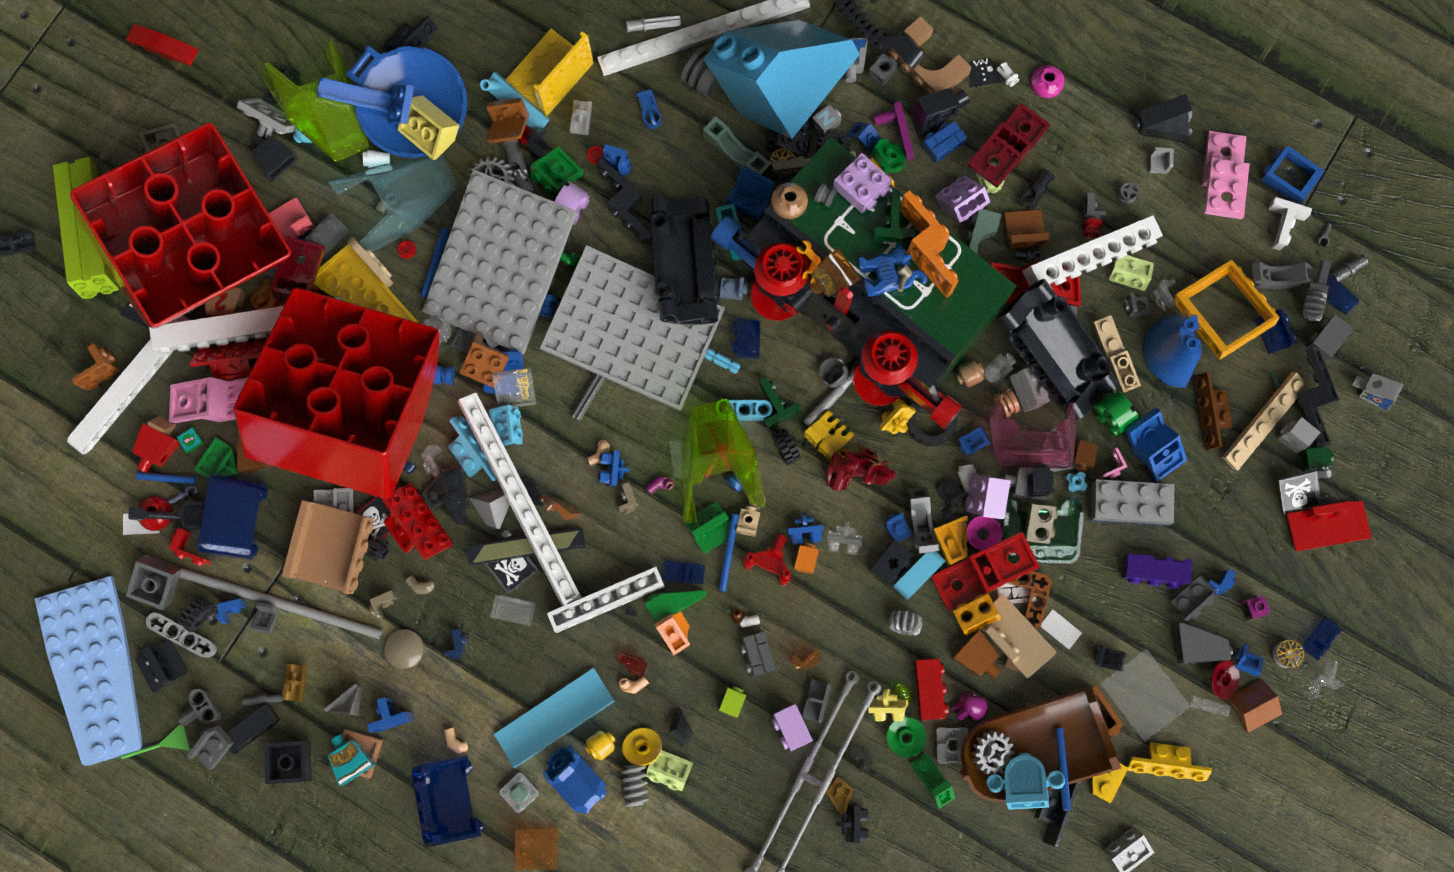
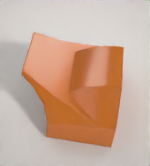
M681 611L674 615L671 614L654 624L673 655L690 645L687 637L690 625Z

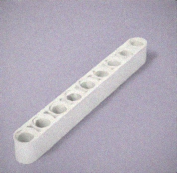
M182 315L166 324L189 321L190 319ZM150 339L70 434L67 442L81 454L88 453L171 353L159 354V352L152 350Z

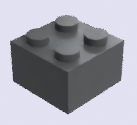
M144 555L135 563L126 597L161 610L165 609L173 601L182 568L152 556Z

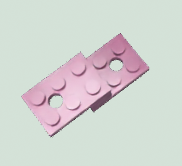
M1214 131L1208 132L1202 186H1207L1204 214L1236 219L1244 217L1250 164L1244 163L1247 136ZM1221 149H1227L1230 155L1223 156L1221 154ZM1221 194H1228L1230 201H1224L1221 198Z
M208 377L172 384L170 386L169 422L180 423L196 419H206L215 422L236 420L233 407L248 378L225 381Z

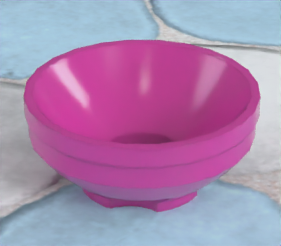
M1042 65L1031 76V88L1040 97H1055L1063 89L1064 75L1060 69L1053 65ZM1051 73L1055 79L1052 82H1048L1044 79V75Z
M975 517L967 527L966 535L968 542L975 549L985 550L1001 541L1002 528L994 518ZM978 530H986L988 538L980 540L977 537Z

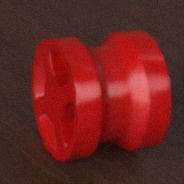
M1097 218L1084 219L1083 225L1085 229L1082 232L1083 237H1101L1100 227L1102 226V220Z

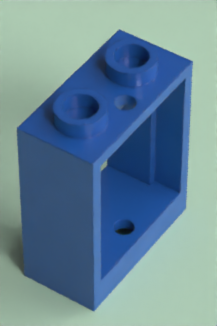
M1287 145L1283 151L1279 149L1274 155V163L1272 165L1269 163L1262 173L1265 175L1261 181L1293 203L1300 204L1325 171ZM1284 157L1311 175L1300 191L1273 173Z

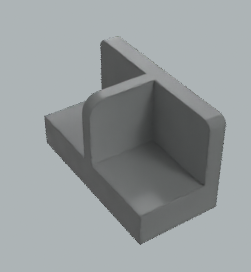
M811 679L802 715L803 719L822 723L831 683Z

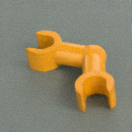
M804 240L803 243L807 247L806 250H803L800 246L797 247V250L801 254H806L812 262L809 269L803 273L802 278L805 279L807 274L810 273L812 275V283L817 279L813 277V273L817 270L821 258L811 249V243L808 240Z

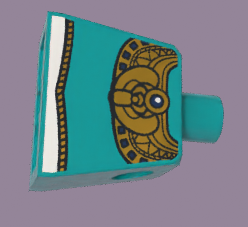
M342 734L331 740L336 750L329 754L328 758L339 786L347 784L377 765L356 740L346 743Z

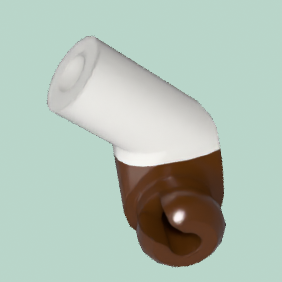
M740 609L732 611V620L743 628L760 624L758 614L748 617Z

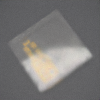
M531 369L492 373L498 407L505 405L516 407L536 405Z

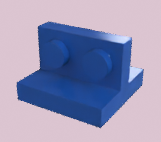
M384 697L378 699V705H376L377 714L379 717L382 716V720L369 723L367 726L369 732L378 733L414 721L415 717L413 712L397 714L393 699Z

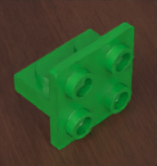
M718 502L713 503L685 520L686 526L704 554L727 541L730 522L727 514L723 512Z

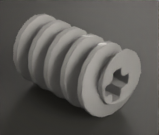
M646 765L623 766L627 769L622 771L621 774L627 775V778L623 779L622 782L628 784L623 790L629 792L623 798L630 801L624 804V807L645 805L644 802L648 801L649 798L643 796V794L647 793L648 789L642 788V786L648 784V782L642 780V778L647 776V773L641 772V770L645 769Z

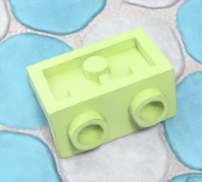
M1129 255L1118 260L1115 257L1113 271L1109 280L1145 291L1152 277L1154 263Z
M661 750L658 758L649 764L646 777L653 782L663 783L672 790L682 791L693 763Z

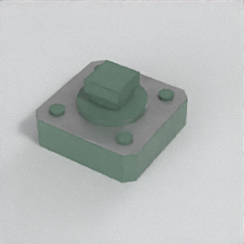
M518 773L500 790V795L516 813H520L539 796V790L523 773Z

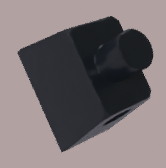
M258 135L252 140V143L256 146L252 151V155L271 182L298 160L290 149L273 136L264 140Z

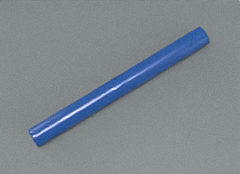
M731 514L718 591L726 592L739 518V515Z
M1056 728L1059 771L1065 778V784L1061 788L1063 810L1067 811L1071 810L1064 731L1063 728Z

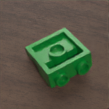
M559 146L533 163L530 169L531 179L535 183L539 182L543 186L544 192L547 195H552L554 198L558 196L564 185L567 186L568 181L573 183L583 176L584 173Z

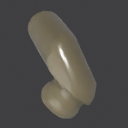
M412 575L405 580V583L416 594H428L435 587L433 581L418 582Z

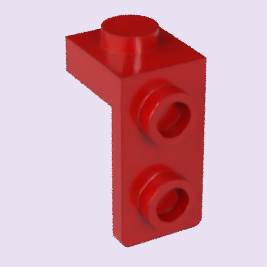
M178 528L172 534L169 550L174 551V556L184 560L187 556L192 558V563L203 566L204 563L210 565L211 561L184 551L191 535L190 532Z

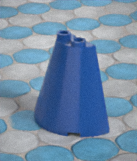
M1177 313L1165 316L1158 320L1146 334L1143 354L1147 367L1153 375L1155 374L1162 380L1161 382L1169 386L1186 388L1202 354L1201 342L1194 337V331L1199 329L1197 315Z

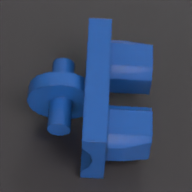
M614 450L599 455V464L608 465L607 471L598 472L597 481L606 484L607 487L617 486V479L623 480L624 473H629L630 469L624 467L625 460H619L620 451Z
M801 512L802 518L794 519L795 525L802 524V527L787 528L793 545L803 544L802 533L809 532L811 543L821 542V531H824L822 524L807 526V523H814V517L806 518L805 512Z

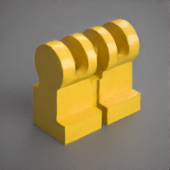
M830 410L810 426L803 435L815 448L819 445L818 451L829 462L834 451L843 448L854 436L851 431L846 436L841 435L847 428L845 425L837 428L833 435L829 434L840 422L838 418L831 423L828 422L833 415Z

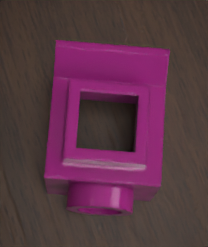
M1263 595L1240 602L1241 606L1247 604L1251 613L1250 616L1245 617L1246 621L1269 614L1268 611L1270 609Z

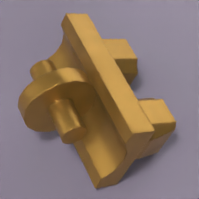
M287 664L282 700L303 702L308 666Z

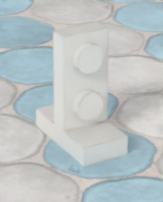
M1277 197L1270 202L1268 210L1282 214L1273 249L1281 250L1285 245L1289 244L1291 239L1289 232L1294 227L1296 219L1305 221L1310 216L1312 208Z

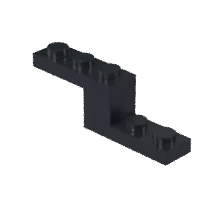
M601 158L597 162L598 173L605 179L609 178L612 181V186L619 191L608 202L609 213L614 218L619 217L627 230L630 231L632 229L636 233V238L641 243L646 242L650 245L652 243V233L630 214L643 201L642 194L609 163Z
M1311 347L1305 350L1307 353L1305 357L1307 363L1312 366L1314 371L1312 373L1313 379L1319 386L1299 393L1298 404L1305 412V420L1320 431L1313 441L1320 448L1332 444L1318 409L1340 400L1319 347Z

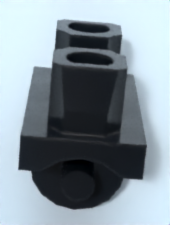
M32 231L18 234L9 233L7 236L0 237V256L2 257L36 250Z
M848 805L846 814H842V822H836V826H842V834H846V842L860 843V841L868 839V829L860 828V820L868 819V809Z

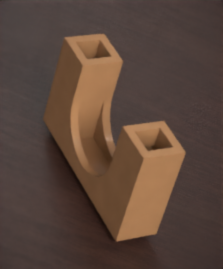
M920 16L904 31L921 46L932 36L933 28ZM892 47L887 50L888 55L900 64L901 69L906 74L909 73L913 77L915 84L921 86L927 95L947 88L953 89L969 75L972 68L958 55L944 68L939 70H927L919 64L913 69Z

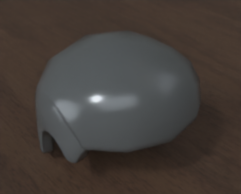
M830 357L821 363L818 375L826 386L834 388L842 385L848 378V368L840 358Z

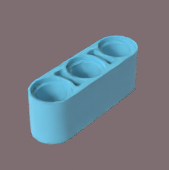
M724 400L718 403L716 412L718 418L723 421H764L770 418L772 406L766 400ZM764 406L769 411L766 414H760L758 409ZM728 407L730 412L724 415L720 412V409ZM747 407L750 411L744 415L739 412V409Z
M937 551L925 553L893 587L908 600L946 560Z

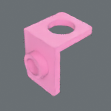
M1118 447L1114 448L1111 453L1119 468L1102 475L1100 480L1107 477L1113 479L1121 475L1120 471L1128 467Z

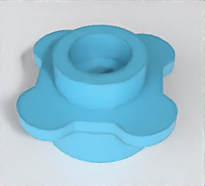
M1083 472L1074 475L1070 473L1066 476L1070 492L1087 489Z

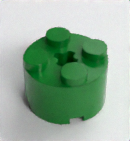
M1115 391L1111 392L1094 406L1097 412L1095 416L1097 421L1101 425L1105 424L1113 437L1120 435L1126 428L1139 420L1136 410L1132 412L1130 409L1131 402L1119 391L1116 393Z

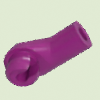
M658 476L645 488L652 495L658 488L671 490L675 484L673 479L669 477Z

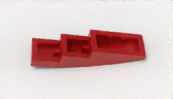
M136 24L133 25L125 39L130 44L141 46L149 52L160 54L165 59L191 66L199 51L197 48Z

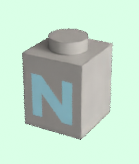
M830 104L812 117V124L821 136L824 132L827 134L828 130L833 131L841 123L840 112L836 108L833 109Z

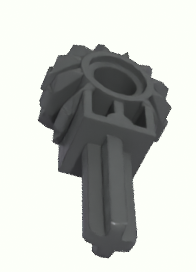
M1319 261L1315 281L1310 283L1303 310V317L1310 321H1320L1322 319L1329 286H1326L1331 266L1330 261Z

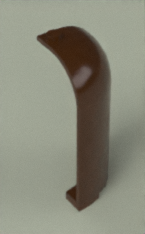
M1092 686L992 717L975 726L966 736L961 747L963 769L960 770L963 781H967L971 790L982 799L993 802H1006V790L1002 789L997 793L990 791L987 786V779L991 774L983 773L976 768L978 764L973 763V760L976 758V756L971 754V752L976 751L973 744L978 745L977 737L983 739V733L989 734L990 731L1003 733V736L1010 738L1008 742L1013 744L1010 750L1014 751L1010 758L1014 759L1020 753H1029L1042 763L1048 777L1052 771H1059L1055 729L1063 728L1069 784L1121 769ZM1003 768V774L998 772L996 774L999 775L1002 778V780L1005 779L1006 768ZM1051 786L1048 787V791L1054 789V788H1052Z

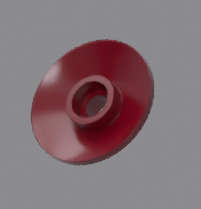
M1222 660L1217 663L1211 674V689L1217 698L1223 700L1230 699L1236 693L1240 681L1239 670L1235 668L1236 664L1230 660Z

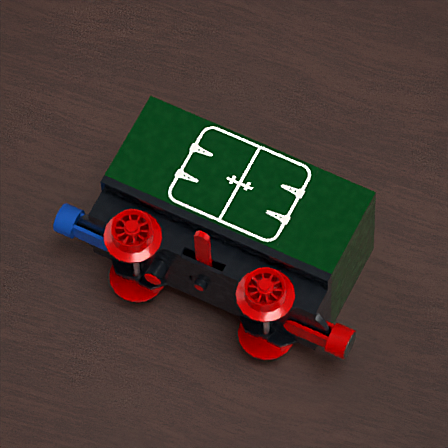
M831 137L790 182L801 186L807 194V208L801 216L794 219L782 218L775 213L772 204H770L764 210L762 220L749 234L743 231L744 227L737 221L727 216L716 226L711 238L725 250L728 248L743 259V263L754 271L756 281L752 286L751 300L753 307L761 316L768 320L782 321L802 311L859 358V364L854 371L853 384L862 400L871 405L884 406L892 404L901 396H906L915 405L921 406L931 414L929 418L945 429L959 414L963 406L949 395L945 397L936 389L996 320L1016 285L949 232L950 237L945 248L938 255L943 259L944 265L948 269H952L958 277V283L951 295L946 298L928 277L925 284H922L920 278L917 277L914 279L911 287L903 289V292H899L896 289L891 292L886 291L880 295L868 297L863 280H876L877 276L875 272L861 273L859 258L864 257L865 260H870L880 254L891 253L897 245H901L904 250L908 251L910 244L872 242L874 228H886V216H889V209H886L887 197H890L892 190H897L892 185L889 186L890 190L884 197L880 195L876 199L877 203L871 210L866 209L863 213L858 211L839 192H836L829 208L822 202L817 203L814 201L820 185L824 183L828 188H833L834 180L857 158ZM787 192L784 198L789 202H793L796 199V195L792 192ZM900 193V204L903 198L902 193ZM900 212L899 228L915 229ZM915 229V237H916V236L919 235L920 233ZM804 240H808L811 243V249L821 258L818 267H822L832 276L837 286V292L829 296L826 295V290L818 279L811 283L812 275L810 273L807 274L805 279L802 278L803 273L809 269L812 262L806 254H801L797 250L798 246L806 250L807 247L803 243ZM829 255H832L852 285L848 286L845 283L840 272L829 261ZM909 259L911 264L907 266L911 271L921 270L912 259Z

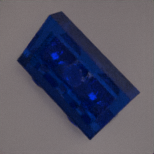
M1282 308L1275 311L1279 316L1276 325L1261 334L1268 354L1290 348L1296 344L1295 333L1290 329L1288 316L1283 312ZM1262 317L1255 319L1257 327L1266 322Z
M738 318V323H734L733 334H737V341H733V353H737V359H759L760 321L741 320V318Z

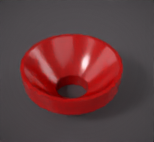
M159 496L148 497L138 506V508L145 509L146 511L149 507H155L159 512H173L172 505L169 504L168 500ZM168 519L138 520L141 526L150 531H160L166 528L172 521Z

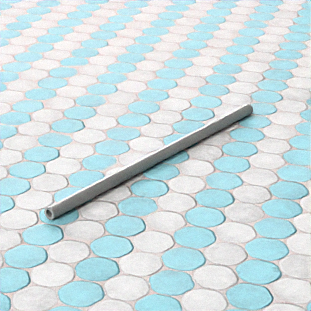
M182 568L180 578L260 603L270 602L277 608L376 639H380L382 635V630L191 570Z

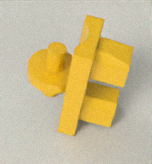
M897 399L893 403L894 410L892 412H885L881 416L883 422L879 425L882 431L887 430L892 434H896L898 431L905 433L908 430L906 423L916 412L914 407L907 406L905 401Z

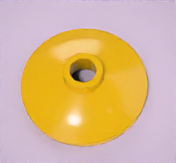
M636 729L625 738L622 747L623 754L634 765H648L654 762L660 755L662 750L661 739L652 729ZM644 747L647 748V749H646L645 751H643V752L640 751V750H641L642 748H644Z

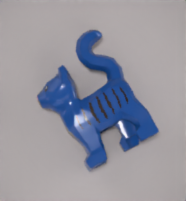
M901 245L895 246L891 253L880 254L870 260H865L864 257L859 258L861 273L875 272L877 276L876 280H863L868 297L880 295L886 291L891 292L899 288L900 280L894 266L910 265L911 261L909 259L912 258V255H908ZM913 270L912 275L905 281L904 289L911 287L914 279L917 277L920 278L922 284L927 283L928 279L925 272Z

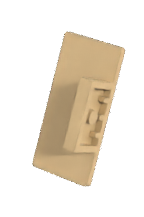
M1001 595L993 602L1001 619L982 628V630L1022 674L1029 678L1056 654V651L1006 596ZM990 606L983 611V613L987 612L990 609Z

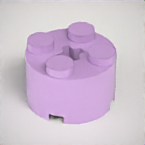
M568 181L567 186H563L554 202L578 211L573 225H575L580 218L581 208L585 209L587 207L590 196L587 191Z

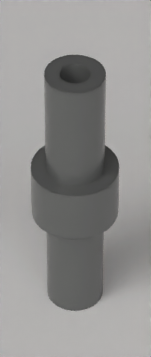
M265 693L258 694L256 697L243 698L242 703L243 706L255 704L264 706L268 703L282 702L284 700H282L283 694L268 695Z

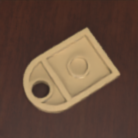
M351 237L347 243L389 288L393 284L390 280L392 275L369 249L364 250Z

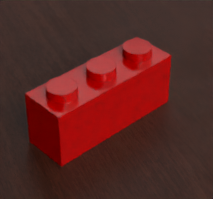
M940 659L914 661L920 721L946 719L945 715H948V704L944 703L943 696L946 695V684L942 683L941 676L944 675V664L940 663Z

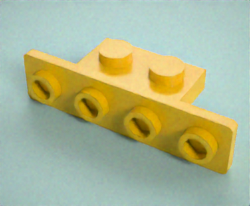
M1152 742L1149 745V759L1131 757L1127 766L1128 771H1134L1135 773H1149L1156 776L1164 775L1177 779L1186 778L1199 782L1207 781L1211 774L1210 767L1192 765L1189 747Z

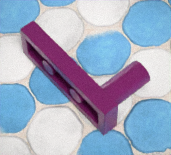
M901 101L894 103L895 110L874 115L876 126L898 120L907 161L915 159Z

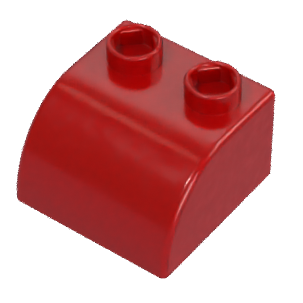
M206 123L74 188L70 192L77 219L133 308L147 326L152 329L165 325L284 262L291 255L289 246L212 123Z
M292 289L233 407L244 456L254 461L383 499L391 498L415 443L428 407L438 362L439 330L435 327L305 289ZM317 358L325 359V360L318 362V359H317Z

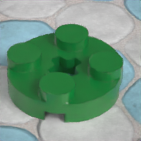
M880 139L871 151L872 157L877 160L885 173L901 172L907 166L905 164L907 160L905 152L898 144L894 143L892 145L888 143L889 139Z

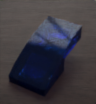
M1328 275L1326 286H1329L1327 299L1331 301L1332 307L1347 315L1359 303V300L1347 288Z
M664 561L662 581L703 585L705 565Z
M1324 617L1302 648L1318 661L1331 647L1330 644L1341 633L1342 629L1327 617Z

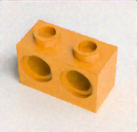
M980 594L974 598V601L968 604L962 603L953 611L966 636L1001 619L989 594ZM989 605L990 609L987 612H980L982 606ZM966 614H972V618L969 621H963V617Z

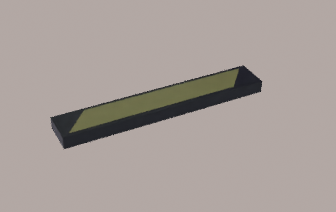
M583 528L549 533L558 552L586 547ZM527 537L466 546L469 566L536 556Z

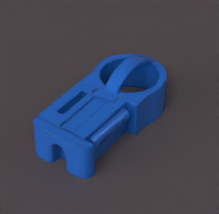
M652 90L637 93L644 125L649 129L659 127L661 124V114ZM653 114H656L659 117V120L657 122H655ZM647 115H650L652 124L646 122Z

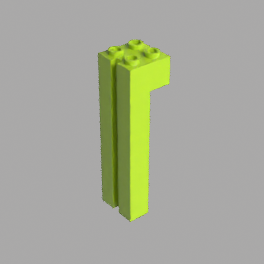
M90 157L76 159L75 163L71 164L64 162L53 165L67 283L82 299L93 298L99 292L110 294L113 291L119 290L118 283L77 219L70 197L71 190L98 177L97 165Z

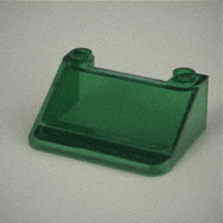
M1011 497L1007 499L1005 518L1000 519L1002 528L1001 542L1021 532L1024 534L1028 511H1017V503ZM1070 497L1062 501L1061 511H1058L1057 519L1053 521L1055 534L1054 538H1050V544L1027 541L1038 563H1073L1078 560L1084 510L1078 497ZM1039 511L1038 514L1045 515L1048 511ZM1040 527L1035 533H1043L1045 528ZM1010 553L1008 555L1009 562L1017 563L1018 556L1015 553Z

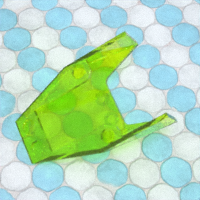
M331 38L328 40L326 57L333 66L335 73L324 78L352 85L350 78L345 75L346 69ZM269 62L264 64L263 80L289 122L335 162L369 149L367 136L361 128L354 105L316 97L319 80L303 86H296Z
M723 399L692 407L683 463L682 521L692 524L697 523L692 485L699 484L705 476L730 470L735 473L751 504L765 508L756 450L729 400Z

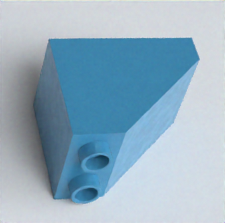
M795 20L726 31L724 35L715 40L713 48L703 60L741 117L792 139L860 54L851 39L809 23Z

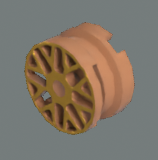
M1009 388L1004 389L1002 393L998 392L993 395L995 404L1004 418L1010 417L1011 413L1016 414L1020 411L1017 398L1012 391L1009 392Z

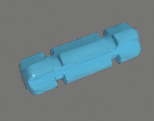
M710 348L705 353L706 359L713 360V363L725 369L728 368L734 374L740 369L739 363L732 362L731 359L720 353L716 354V351Z

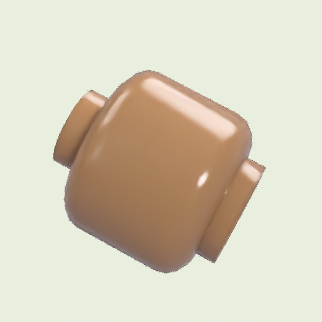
M971 359L958 366L959 373L956 376L960 384L964 383L967 387H972L982 382L984 379L983 375L986 373L980 361L976 362L974 359Z

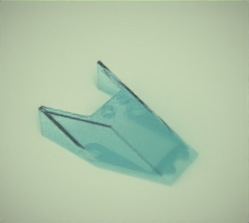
M442 155L436 160L426 157L386 164L328 182L337 195L365 180L372 182L387 210V214L360 241L364 249H369L371 252L419 228L459 187Z

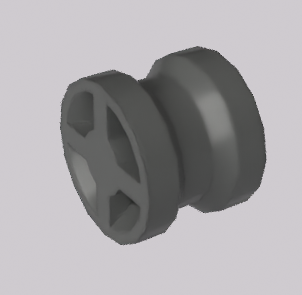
M1133 182L1124 183L1117 193L1118 200L1127 205L1134 202L1139 194L1138 186Z
M822 183L814 201L817 203L822 202L829 208L837 189H830L826 184Z

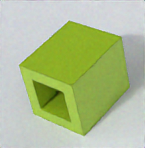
M735 686L732 689L728 688L719 711L738 718L746 695L743 694L744 690Z

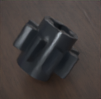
M380 536L377 539L371 538L368 541V553L366 556L375 561L385 559L390 551V547L387 546L389 542Z

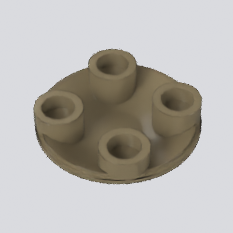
M406 629L398 630L391 634L384 648L388 662L400 669L416 666L422 658L424 651L422 638L415 632Z

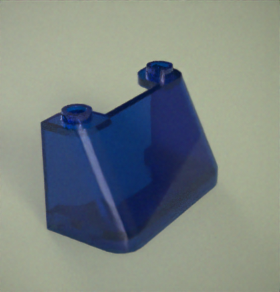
M211 475L198 540V551L206 555L253 561L254 556L258 552V545L253 540L259 502L266 499L268 495L266 484L221 475Z
M468 756L422 764L412 768V780L425 847L438 846L481 836L483 830L482 822L477 817H473L466 778L472 771V763L468 760Z

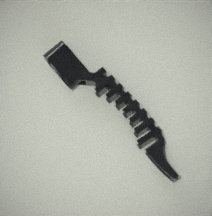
M834 0L838 4L836 7L842 11L841 13L847 17V20L880 50L886 52L892 47L913 69L927 56L926 52L905 31L900 35L890 36L889 32H885L882 28H876L874 24H870L871 21L864 18L866 14L859 12L862 9L861 5H856L859 0Z

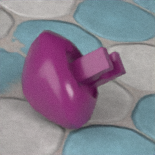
M963 692L960 695V701L951 709L955 714L960 711L956 715L960 721L970 715L972 720L980 721L985 717L988 707L986 699L974 692Z

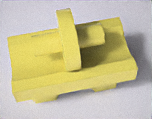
M884 689L883 695H877V699L872 700L868 710L869 713H873L875 721H884L887 718L886 713H892L894 721H903L908 700L897 699V695H891L890 689Z

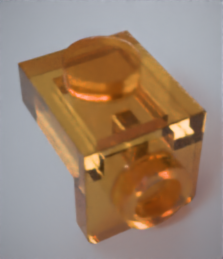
M816 649L803 662L793 654L791 656L793 660L791 664L798 671L802 669L805 672L809 667L813 669L821 662L819 657L822 654Z

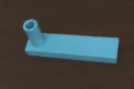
M493 72L489 79L481 81V89L489 91L499 101L522 98L529 113L526 125L532 130L544 128L550 120L499 73Z

